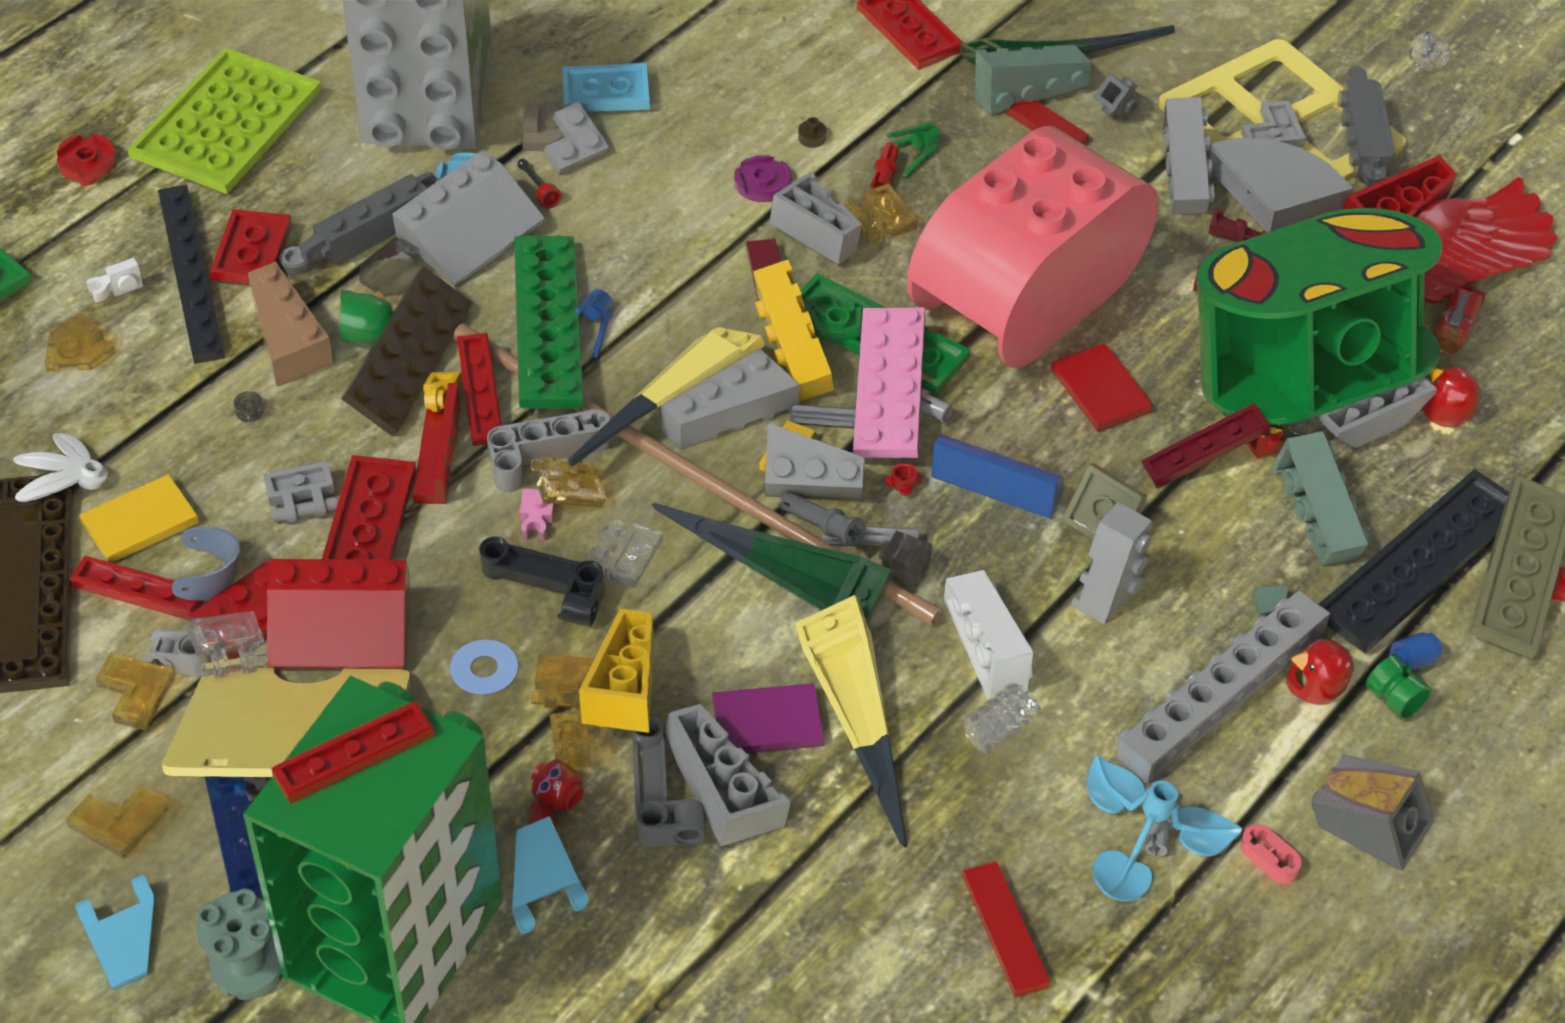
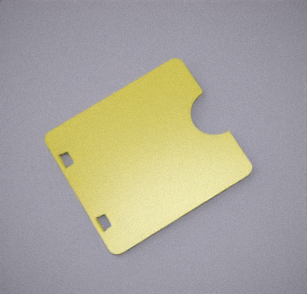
M214 667L207 669L202 674L162 761L163 773L170 776L272 777L271 767L284 762L350 675L375 687H378L381 682L388 681L408 691L410 673L402 669H343L337 676L325 681L294 683L277 677L275 668Z

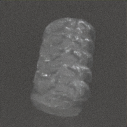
M1010 683L1003 691H999L994 695V698L986 701L984 706L978 707L974 713L969 714L964 719V730L973 746L985 754H990L991 746L993 748L1001 746L1002 740L1007 741L1012 737V732L1017 733L1022 729V725H1028L1031 722V717L1037 718L1041 714V708L1029 690L1022 685Z

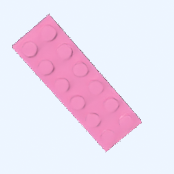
M925 307L863 308L853 444L854 454L864 458H918Z

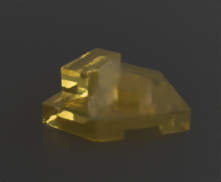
M81 315L78 318L73 316L49 334L45 359L46 371H60V368L78 367V371L92 370L116 354L115 348L104 339L102 330L85 316Z

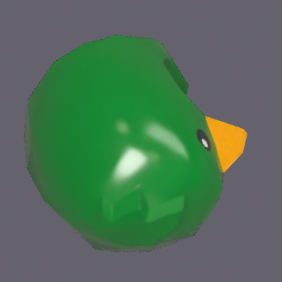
M341 290V340L353 344H374L394 312L391 303L386 300L380 291L371 295Z

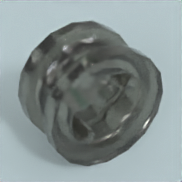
M244 391L235 397L234 408L239 420L242 422H254L263 416L264 407L260 394L253 391Z

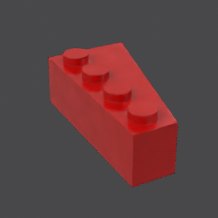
M1438 155L1348 195L1343 209H1386L1417 217L1431 202L1448 198L1457 174Z

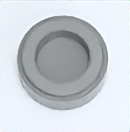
M289 247L280 253V267L286 274L299 275L309 269L310 264H307L301 258L300 247Z

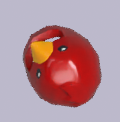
M1453 367L1447 370L1435 368L1430 373L1432 385L1437 391L1422 407L1425 416L1441 427L1455 428L1467 423L1473 418L1481 398V389L1475 376L1460 367Z
M1318 639L1303 649L1302 653L1291 658L1294 663L1288 671L1285 683L1293 695L1307 703L1316 705L1330 704L1346 690L1354 670V661L1349 650L1334 640ZM1299 668L1306 677L1305 686H1302L1297 681L1296 671Z

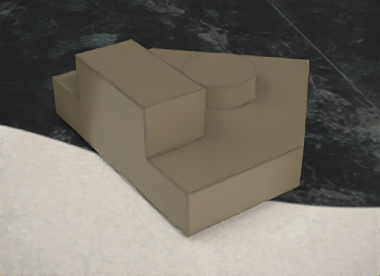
M555 104L525 105L523 150L544 151L545 146L565 137L553 119L554 112L561 110L560 107Z

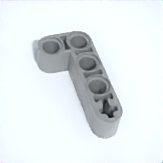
M589 410L493 428L487 435L489 462L496 487L503 492L517 491L523 485L522 465L571 457L610 420L609 415L601 410ZM611 439L592 453L606 450L611 444Z

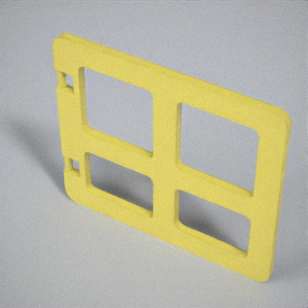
M1276 39L1163 93L1159 98L1158 105L1164 112L1167 98H1196L1211 92H1218L1252 120L1254 124L1265 123L1260 113L1262 103L1235 80L1274 61L1282 62L1317 91L1291 105L1299 123L1331 107H1336L1343 111L1342 108L1338 107V93L1343 91L1344 87L1287 41ZM1208 123L1207 126H1203L1204 134H1209L1210 143L1242 138L1241 130L1230 136H1223ZM1390 126L1395 154L1403 151L1406 139ZM1305 140L1304 147H1299L1330 164L1345 180L1355 176L1354 166L1349 164V153L1336 160H1330L1307 140Z

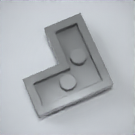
M1289 100L1262 103L1260 113L1265 123L1242 125V138L1270 139L1297 147H1304L1306 137Z
M579 102L554 112L553 119L565 137L545 146L544 154L558 175L607 153L609 146Z

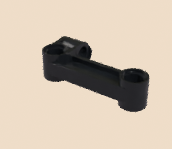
M496 536L488 537L482 541L479 547L481 568L487 578L494 580L506 578L565 593L561 613L557 617L590 627L593 625L605 593L604 571L598 562L592 560L578 562L508 544L505 539Z

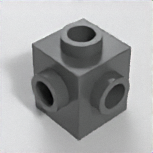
M1109 74L1093 98L1104 105L1101 110L1115 119L1119 115L1128 120L1130 115L1137 111L1140 101L1144 96L1136 91L1138 85L1124 76L1120 80Z

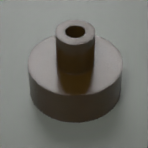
M810 117L799 125L798 141L803 146L816 148L826 142L827 128L817 118Z

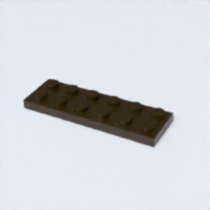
M423 266L412 280L341 399L389 435L393 436L402 425L423 389L425 381L437 365L451 341L455 329L462 322L472 302Z

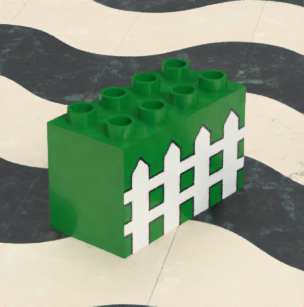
M350 675L284 761L415 701V699L407 690L395 683L384 681L378 687H375ZM420 707L434 728V737L289 804L272 776L243 813L282 978L372 1023H421L503 903L484 734L475 721L460 712L448 711L442 717Z

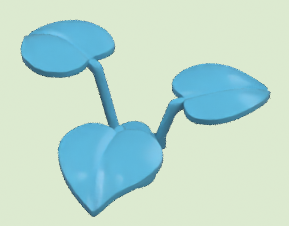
M1099 755L1094 758L1087 775V792L1091 801L1097 807L1108 813L1116 814L1125 807L1129 811H1133L1143 804V811L1147 818L1129 858L1122 852L1109 850L1099 854L1093 863L1092 874L1096 884L1104 895L1113 900L1122 902L1133 901L1142 897L1148 891L1152 882V872L1149 867L1135 862L1153 822L1160 823L1165 821L1171 814L1173 828L1181 830L1179 834L1181 844L1189 851L1201 856H1214L1221 853L1238 837L1242 830L1240 826L1206 809L1192 806L1179 809L1180 806L1176 803L1178 791L1169 782L1156 781L1151 785L1150 789H1146L1144 792V785L1136 775L1122 767L1109 763Z

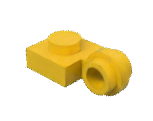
M461 371L430 373L423 385L425 393L424 404L427 410L431 409L432 412H441L444 409L448 383H458V391L463 384Z

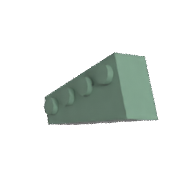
M1076 45L1045 46L1042 50H1033L1031 47L1021 48V51H1009L1007 48L997 49L996 52L976 50L975 98L990 115L1005 111L1013 103L1024 100L1026 102L1039 101L1090 86L1091 61Z
M1321 431L1287 438L1271 469L1275 476L1282 475L1286 483L1282 485V490L1286 497L1293 496L1296 506L1295 514L1299 521L1307 522L1306 535L1322 565L1328 566L1359 559L1368 546V534L1366 529L1360 525L1357 517L1356 503L1349 497L1346 490L1344 473L1338 469L1334 459V448L1330 442H1327L1324 432Z

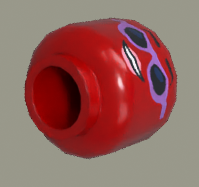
M554 759L547 764L544 762L540 763L531 775V780H533L531 787L532 795L538 801H543L554 812L573 809L584 794L581 774L562 760Z

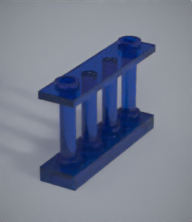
M204 776L230 893L249 889L254 892L256 897L264 901L243 815L250 806L244 778Z

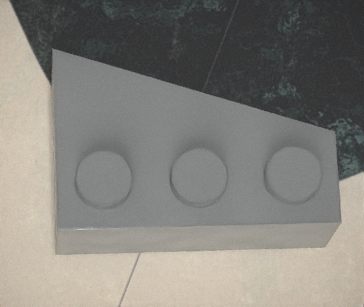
M768 423L765 496L782 497L784 493L790 491L802 498L862 499L864 457Z
M1117 502L1099 522L1088 554L1089 557L1093 558L1089 573L1084 570L1081 574L1079 581L1084 583V587L1078 595L1073 597L1072 607L1104 625L1130 594L1134 596L1138 593L1144 582L1141 574L1148 561V557L1145 556L1146 550L1152 541V536L1149 535L1152 520L1120 502Z

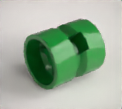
M1393 655L1376 666L1367 678L1366 687L1379 700L1386 698V707L1400 720H1404L1414 715L1424 706L1431 696L1432 688L1419 675H1411V668L1399 656Z

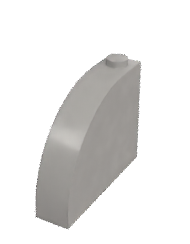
M1234 138L1210 143L1207 159L1212 161V174L1267 233L1328 212L1342 210L1348 195H1351L1353 192V187L1330 164L1313 153L1297 146L1261 138Z

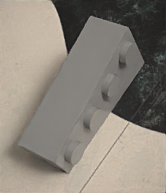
M1201 97L1167 98L1165 102L1161 133L1164 136V154H1167L1166 174L1172 176L1168 180L1172 215L1207 213L1209 202H1214L1213 184H1208V177L1212 175L1211 159H1206V151H1209L1210 138L1209 134H1204L1203 127L1207 126L1208 117L1207 109H1202Z
M758 349L661 405V431L682 450L717 438L720 432L726 430H733L735 432L744 429L746 423L758 419L765 422L773 419L774 414L785 410L791 413L792 405H799L800 385L761 349Z
M701 704L668 713L664 740L695 799L702 803L703 814L720 846L785 827L791 801L783 793L780 795L771 786L772 781L763 771L759 773L748 761L749 756L741 747L736 748L728 740V733Z

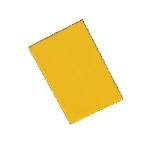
M169 474L79 514L82 525L105 560L111 563L199 523L197 514Z

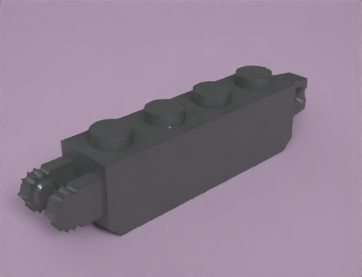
M1356 66L1349 69V78L1345 80L1344 89L1338 93V107L1343 110L1341 123L1342 127H1346L1345 144L1350 146L1349 164L1354 166L1356 178H1363L1366 186L1369 187L1390 175L1395 149L1381 83L1374 79H1367L1365 69Z
M425 172L424 175L422 174L418 177L411 173L313 225L314 234L299 245L301 258L307 264H311L327 257L333 264L340 265L396 235L393 213L435 184L437 178L432 172Z

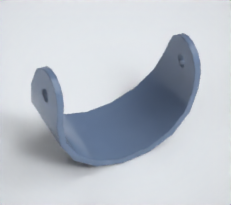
M193 527L184 530L181 541L186 547L212 553L222 559L226 565L209 574L178 578L172 584V591L177 597L182 599L210 600L231 586L234 580L240 552L239 541L231 532L218 527Z

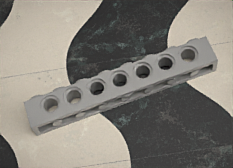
M1299 590L1289 599L1286 597L1281 599L1271 614L1267 617L1265 615L1261 616L1247 634H1239L1229 649L1224 653L1220 651L1215 654L1205 669L1195 671L1181 689L1172 690L1165 698L1163 704L1157 709H1149L1142 717L1141 722L1134 728L1128 727L1125 729L1117 741L1119 747L1116 759L1146 784L1151 782L1292 662L1291 658L1302 653L1303 649L1319 639L1325 633L1330 613Z

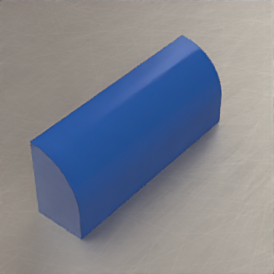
M943 434L934 443L932 478L1051 519L1062 497L1064 476Z

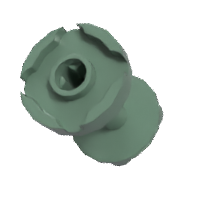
M242 889L237 892L221 895L201 907L197 914L198 923L196 931L198 942L205 952L210 955L209 967L211 977L221 993L229 996L228 994L237 996L239 1000H251L262 997L273 990L279 983V976L282 973L264 901L256 897L253 891Z

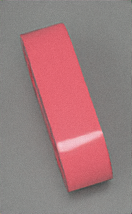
M1253 824L1245 829L1240 845L1243 854L1274 881L1282 884L1295 881L1302 864L1300 855L1265 825ZM1253 840L1257 842L1259 840L1264 841V844L1262 845L1261 843H1257L1256 845H1254L1251 843V841ZM1278 863L1282 865L1285 863H1289L1291 866L1290 868L1287 866L1280 868L1278 867Z

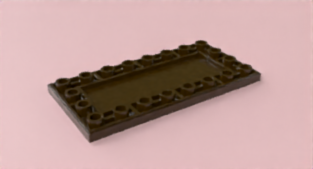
M44 475L0 479V693L69 686L71 584L69 579L72 572L74 485L28 502H19L15 498L16 494L27 484Z

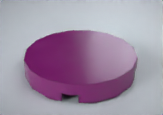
M759 155L747 158L741 162V166L734 171V183L738 193L746 199L755 202H772L774 194L792 184L791 169L782 160L780 163L775 161L772 156Z

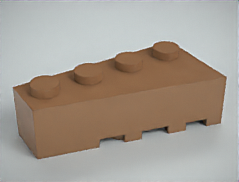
M274 262L248 272L252 299L276 386L278 387L333 364L328 335L278 264Z

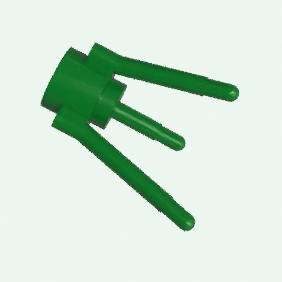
M929 121L918 126L887 133V138L911 134L892 143L900 147L911 142L914 148L925 150L903 173L905 178L930 154L938 150L936 144L940 142L941 135L937 126Z

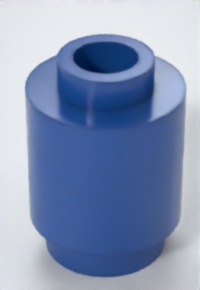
M1420 632L1394 642L1391 645L1389 657L1393 655L1399 656L1413 672L1434 664L1442 655V646L1437 636L1433 633Z

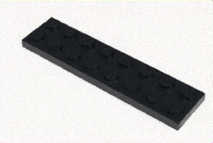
M1476 469L1472 470L1318 604L1330 613L1327 626L1366 654L1496 538L1508 491Z

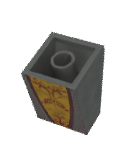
M1343 754L1336 766L1330 770L1328 778L1320 790L1315 792L1311 801L1312 809L1320 828L1398 870H1403L1433 823L1420 771Z

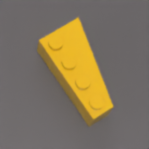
M789 260L753 271L759 301L754 302L760 320L765 318L768 324L764 326V330L769 343L775 342L777 349L774 350L777 364L780 367L785 366L787 374L800 385L799 402L833 391L832 373L818 337L813 338L815 337L812 320L809 312H805L798 283L794 284L792 268Z
M619 609L579 689L582 724L649 733L655 647L653 613Z

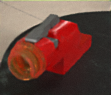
M1469 287L1466 289L1455 288L1434 333L1440 345V352L1454 354L1463 347L1466 340L1468 341L1484 303L1486 293Z

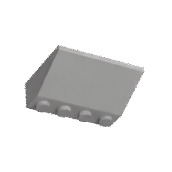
M484 149L393 213L396 236L454 287L460 285L514 245V236H526L545 222L544 216L504 166Z

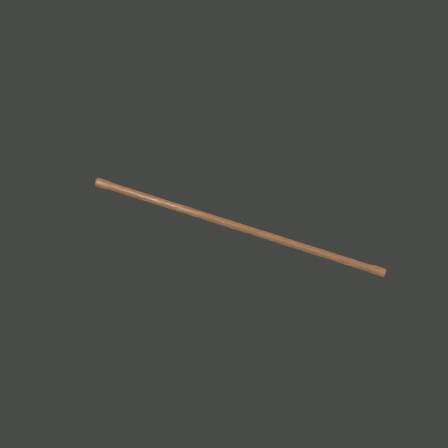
M460 324L455 329L453 338L457 341L456 336L480 333L465 324ZM489 341L492 361L518 376V358ZM549 380L545 381L544 383L554 384L557 382ZM584 397L583 408H572L577 412L601 410L609 415L610 420L614 417L613 414ZM630 425L616 434L788 539L842 552ZM889 581L883 596L905 608L908 613L931 627L939 621L942 609Z

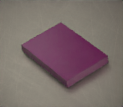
M814 683L712 692L715 720L728 733V740L736 748L741 747L745 753L823 746L824 738Z

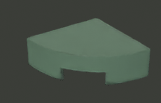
M1287 586L1254 587L1253 598L1258 619L1263 615L1267 617L1274 611L1281 599L1287 598Z

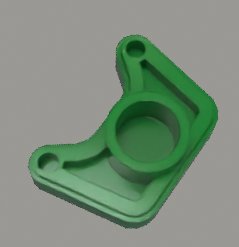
M860 302L853 303L849 309L834 306L826 312L815 305H810L807 308L814 327L815 338L818 337L819 340L824 341L827 339H855L860 337L863 318V305Z

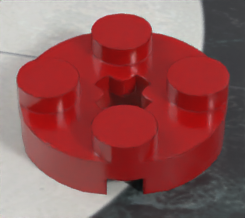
M80 134L62 142L57 149L56 158L60 173L70 180L79 181L81 185L88 186L94 184L96 179L102 178L112 169L116 168L118 163L113 143L103 135L91 134L92 138H82Z

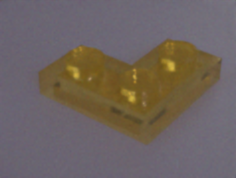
M110 653L96 677V683L100 688L123 694L112 713L115 723L146 731L176 677L174 669Z
M140 784L118 809L89 793L66 818V821L71 829L124 859L170 809L168 799Z

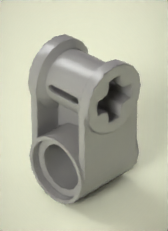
M157 629L152 632L150 651L144 655L142 660L144 667L153 673L180 674L194 677L202 676L205 670L212 668L214 665L205 635L199 632L171 631L168 629Z

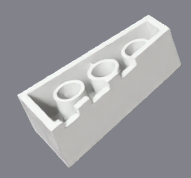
M984 570L946 578L944 601L988 702L1026 694L1029 679L1033 677L1031 666L1033 651L997 593L994 582L990 581Z

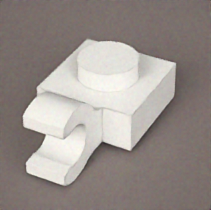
M134 258L106 267V275L93 277L86 281L88 291L92 292L95 302L107 299L110 292L116 297L143 287L139 266Z

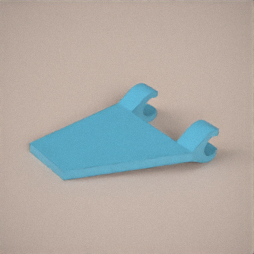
M550 816L516 830L512 913L519 932L526 934L531 932L535 926L534 917L527 904L562 889L566 890L574 911L585 909L589 902L588 895L578 880Z
M140 875L131 880L139 904L98 921L88 899L75 904L79 919L112 990L148 975L155 898L145 875Z

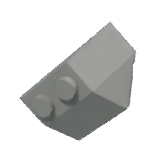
M1423 377L1414 382L1319 415L1317 418L1338 439L1357 448L1405 426L1436 394L1437 389Z

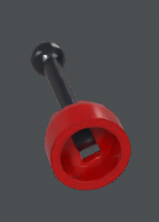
M520 159L517 163L518 168L524 170L538 186L536 191L538 202L546 209L557 206L562 198L561 191L552 183H542L529 168V162L526 159Z

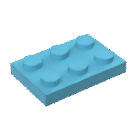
M646 63L562 67L564 108L579 102L585 112L650 109Z

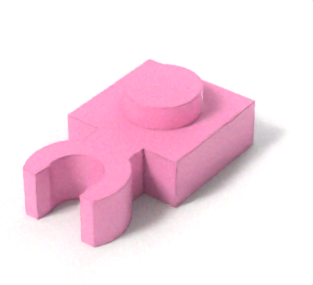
M523 489L519 511L520 522H523L521 525L523 540H527L528 533L532 530L539 531L540 540L544 541L546 539V523L553 522L556 500L555 490Z

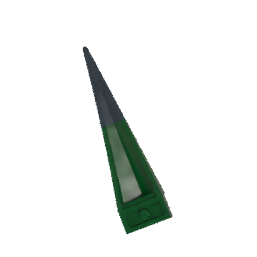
M1174 25L1126 34L1068 40L1031 41L984 38L959 44L960 55L972 63H976V50L996 52L997 49L1007 48L1009 51H1021V48L1024 47L1042 50L1045 46L1076 45L1085 54L1175 33Z
M657 503L652 504L653 508L819 611L855 595L861 603L868 625L893 575L891 569L861 556L777 537Z

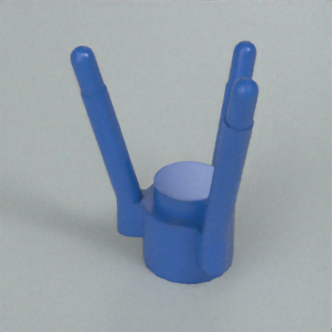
M594 289L576 309L578 318L584 314L586 318L592 321L602 319L592 354L593 359H597L599 356L608 322L613 316V312L609 309L612 305V299L607 292L601 289Z

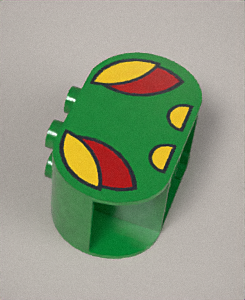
M1353 208L1328 212L1223 247L1212 253L1202 262L1197 272L1201 387L1205 398L1215 408L1228 415L1256 403L1269 424H1290L1314 418L1414 382L1430 374L1439 363L1440 345L1434 334L1424 326L1425 272L1433 268L1439 262L1442 255V241L1439 234L1426 222L1405 213L1376 208Z

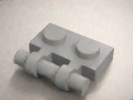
M328 461L263 474L270 506L284 505L282 508L271 510L274 522L287 520L288 523L295 522L298 517L316 514L317 517L327 515V511L336 510L338 502L336 497L323 499V495L335 493ZM313 498V501L294 505L293 502Z

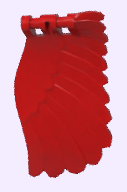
M1517 177L1508 185L1486 198L1466 200L1457 198L1439 199L1428 204L1416 218L1430 225L1439 234L1442 241V255L1439 262L1425 274L1424 301L1431 304L1441 303L1444 298L1451 297L1452 292L1457 287L1466 289L1467 285L1476 283L1477 279L1488 278V275H1497L1500 271H1512L1516 267H1530L1532 262L1545 261L1551 257L1553 252L1549 249L1553 247L1558 238L1556 233L1550 230L1553 225V215L1548 212L1536 213L1541 206L1540 197L1536 193L1523 195L1525 189L1524 179Z

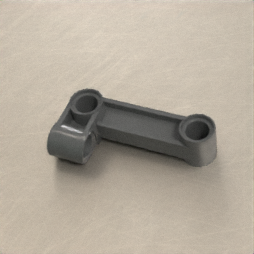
M650 714L649 733L632 730L637 838L646 847L694 846L700 844L705 838L703 805L695 799L667 801L664 724L659 716Z

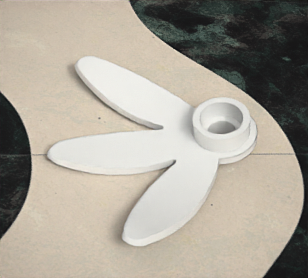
M55 433L52 435L53 440L66 456L50 452H32L18 455L13 460L18 465L58 472L33 480L22 488L15 498L19 502H28L51 495L76 483L85 489H98L106 481L108 470L103 464L90 459L88 450L77 438L64 433Z

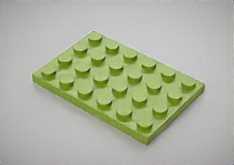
M225 47L127 149L129 158L228 194L322 91L321 81Z

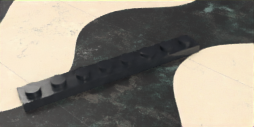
M181 185L159 189L158 194L194 364L225 359L188 186Z

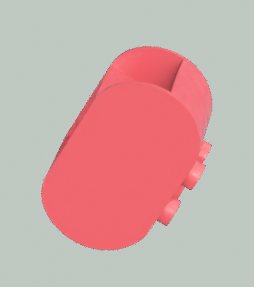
M1053 126L1037 128L952 192L933 214L916 244L909 264L907 290L910 300L918 307H925V310L937 308L944 303L950 305L998 337V354L1004 364L1011 368H1022L1038 358L1110 298L1128 279L1140 261L1156 223L1159 207L1157 191L1150 184Z

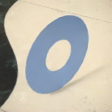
M478 640L464 645L455 653L450 663V673L454 682L463 690L474 694H490L502 690L513 681L518 670V661L514 652L505 644L494 640ZM480 656H489L496 660L498 668L492 676L486 678L477 677L470 669L472 661Z

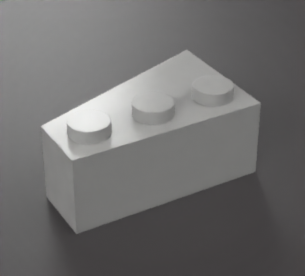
M809 172L774 194L769 223L829 260L840 264L857 252L862 224L842 203L836 204L830 197L831 192L826 187L821 188L815 182L816 176Z

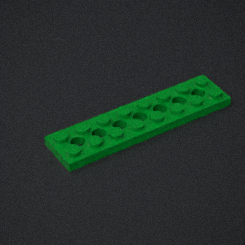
M514 236L519 408H583L579 318L576 313L578 300L574 236ZM540 259H549V261H541ZM542 278H548V279H551V280H549V281H543V280H540V279H542ZM542 298H550V299H552V300H550V301H544V300H541V299H542ZM544 318H550V319H553V320H552V321H544V320H542V319H544ZM543 339H553L554 341L546 342ZM551 359V360H554L555 362L547 363V362H544L543 360ZM550 380V381H555V382H557V383L547 384V383H544V382Z

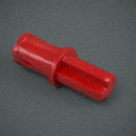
M892 142L886 143L880 158L874 164L875 173L870 186L877 193L882 192V187L884 193L888 191L891 177L897 170L895 163L900 148Z

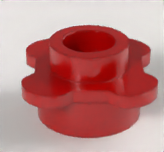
M908 463L895 465L892 469V474L885 477L886 486L894 487L904 496L912 494V489L923 482V476L917 473L913 465Z

